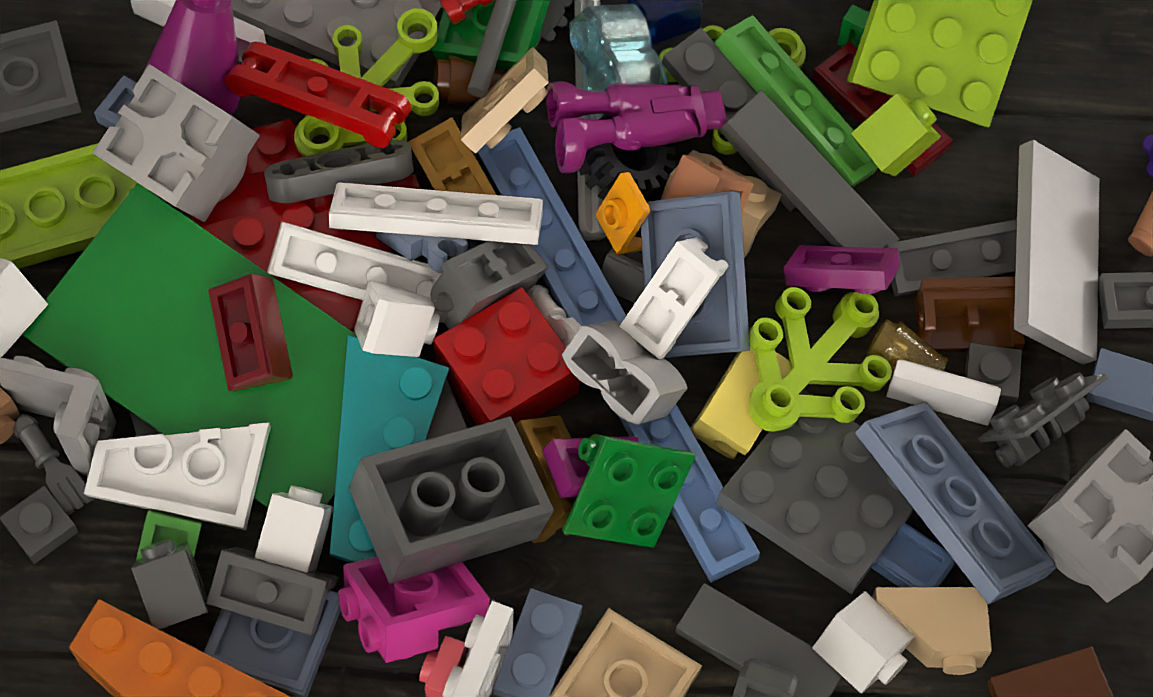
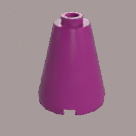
M176 0L146 68L149 64L229 115L236 111L241 97L233 94L227 88L224 81L234 65L240 64L231 0Z

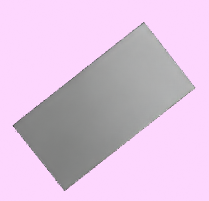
M1032 140L1020 145L1014 330L1083 365L1097 360L1100 178L1037 141Z

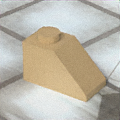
M884 587L875 589L872 598L915 636L906 649L927 668L943 667V672L946 674L963 675L973 673L977 670V667L983 666L992 651L988 604L975 587Z

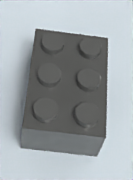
M511 416L361 458L349 485V491L389 584L535 540L539 537L554 512Z

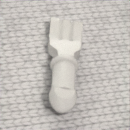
M534 285L528 290V296L567 348L581 328V325L573 317L566 318L564 309L557 306L548 294L549 290L541 285Z

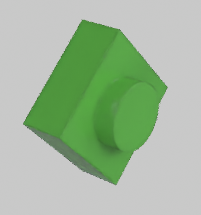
M149 509L136 560L143 558L141 549L166 539H172L175 546L188 542L194 557L203 521Z

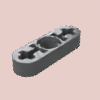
M392 139L385 148L364 144L281 161L266 168L264 175L269 199L274 202L289 203L334 194L337 183L377 185L400 180L411 175L414 171L410 144L404 140Z

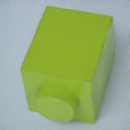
M898 93L851 133L882 172L893 176L899 174L941 137L932 127L937 118L928 106L918 97L911 101Z

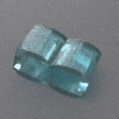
M635 4L588 6L569 23L570 42L577 57L586 67L589 91L604 92L608 86L619 82L667 85L663 64L656 52L651 48L650 33L646 20Z

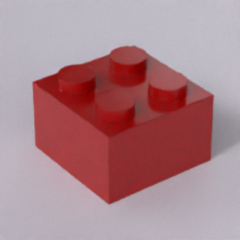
M523 287L433 339L435 363L449 368L447 375L449 386L477 426L510 416L515 425L520 420L536 419L579 393L580 380L570 371L562 356L566 349L565 345Z

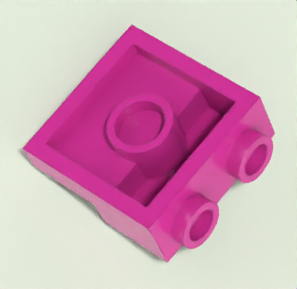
M377 556L344 565V588L338 591V602L344 619L347 622L357 619L359 622V635L365 651L370 653L378 650L386 663L398 659H407L416 654L438 649V630L464 625L467 622L473 621L476 615L485 617L490 607V598L463 562L389 584Z

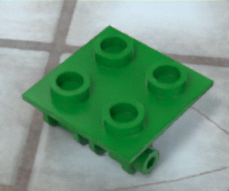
M597 434L592 435L590 438H584L579 445L578 454L580 459L586 461L590 469L562 531L565 534L654 548L696 458V454Z

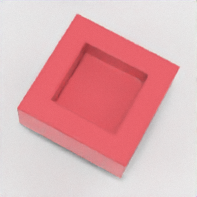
M445 635L439 652L435 650L428 652L419 677V681L426 683L424 686L426 697H443L444 688L453 667L456 665L464 668L467 648L464 646L465 642Z

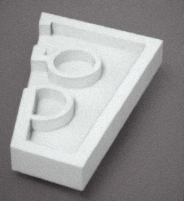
M267 422L249 424L247 427L212 428L192 433L156 434L97 441L84 494L88 497L246 530L271 425Z

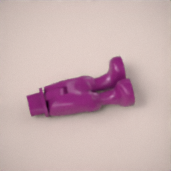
M564 81L552 82L547 86V116L550 126L552 128L557 127L555 151L558 168L561 173H574L579 170L585 160L586 152L598 145L613 143V145L622 150L634 151L641 147L661 146L694 137H704L706 130L722 129V126L727 123L721 92L719 90L700 92L697 85L686 87L680 85L628 84L626 82H619L608 86L604 92L578 89L573 84ZM604 113L615 116L608 120L579 118L581 116Z

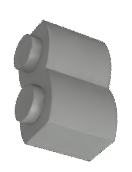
M608 320L582 325L562 353L563 359L570 371L583 383L600 389L609 407L617 415L631 423L642 424L667 417L687 390V385L679 371L665 359H658L655 355L649 354L645 347L619 327L621 322Z

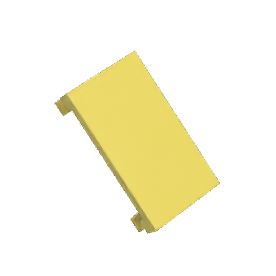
M751 347L750 351L737 352L690 428L695 438L731 459H734L738 452L746 455L762 431L753 422L749 414L750 393L760 383L755 354ZM776 352L783 380L792 370L791 364L788 359Z

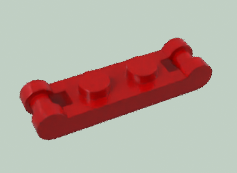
M257 41L249 44L242 54V64L234 65L224 80L227 88L239 97H248L251 94L360 134L365 141L377 148H385L389 145L396 133L394 126L402 124L412 109L409 100L396 91ZM369 108V109L378 111L379 113L376 114V113L367 111V109Z

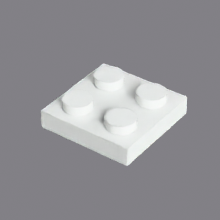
M492 601L485 617L475 616L465 640L464 646L469 648L465 659L464 668L456 665L453 667L445 685L443 697H490L513 636V608Z

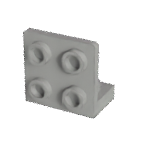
M15 356L13 360L0 357V384L3 390L12 398L17 409L55 418L54 432L73 469L80 476L88 477L97 441L110 440L117 424L99 380L89 372L77 368H66L65 372L45 368L37 360L25 356Z

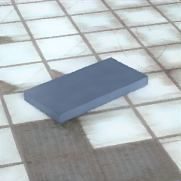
M926 402L865 421L855 432L988 604L1046 578L1057 568L1053 560Z

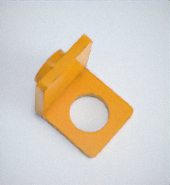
M629 172L620 173L596 211L595 216L616 254L642 251V238L634 236L649 215L650 208Z

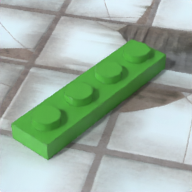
M753 15L725 30L714 44L756 93L762 90L852 188L870 177L878 169V166L851 134L854 130Z

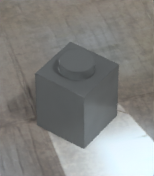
M166 539L140 550L143 558L136 560L131 569L152 627L159 630L208 612L209 604H206L208 596L188 542L175 546L172 539Z

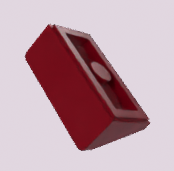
M249 274L208 289L228 391L234 392L291 379L293 373L273 280L269 277Z

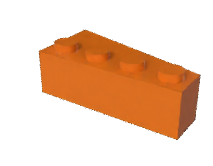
M101 600L97 601L69 646L81 668L113 697H290Z

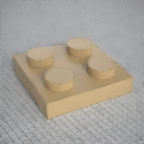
M533 47L488 90L486 97L480 98L462 115L460 140L475 154L485 144L489 148L496 146L510 131L512 126L508 122L521 109L529 113L547 95L548 90L544 88L549 83L547 61Z

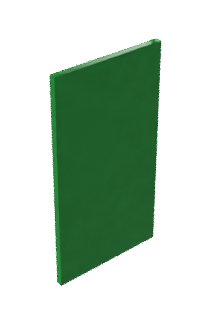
M137 183L134 188L129 190L127 197L45 300L48 304L21 336L65 367L81 369L95 376L99 380L105 395L161 434L192 433L212 428L229 429L269 422L271 428L254 499L266 508H269L272 494L280 492L289 493L290 486L293 485L321 493L320 503L328 505L335 496L347 336L350 335L357 338L356 334ZM249 274L269 277L273 280L293 377L278 383L234 392L228 391L208 289Z

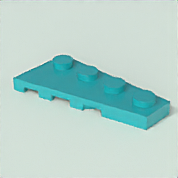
M350 335L347 336L330 546L331 557L349 563L377 557L349 491V485L361 458L426 440L449 372L448 367L412 356L366 352L362 350L358 338Z

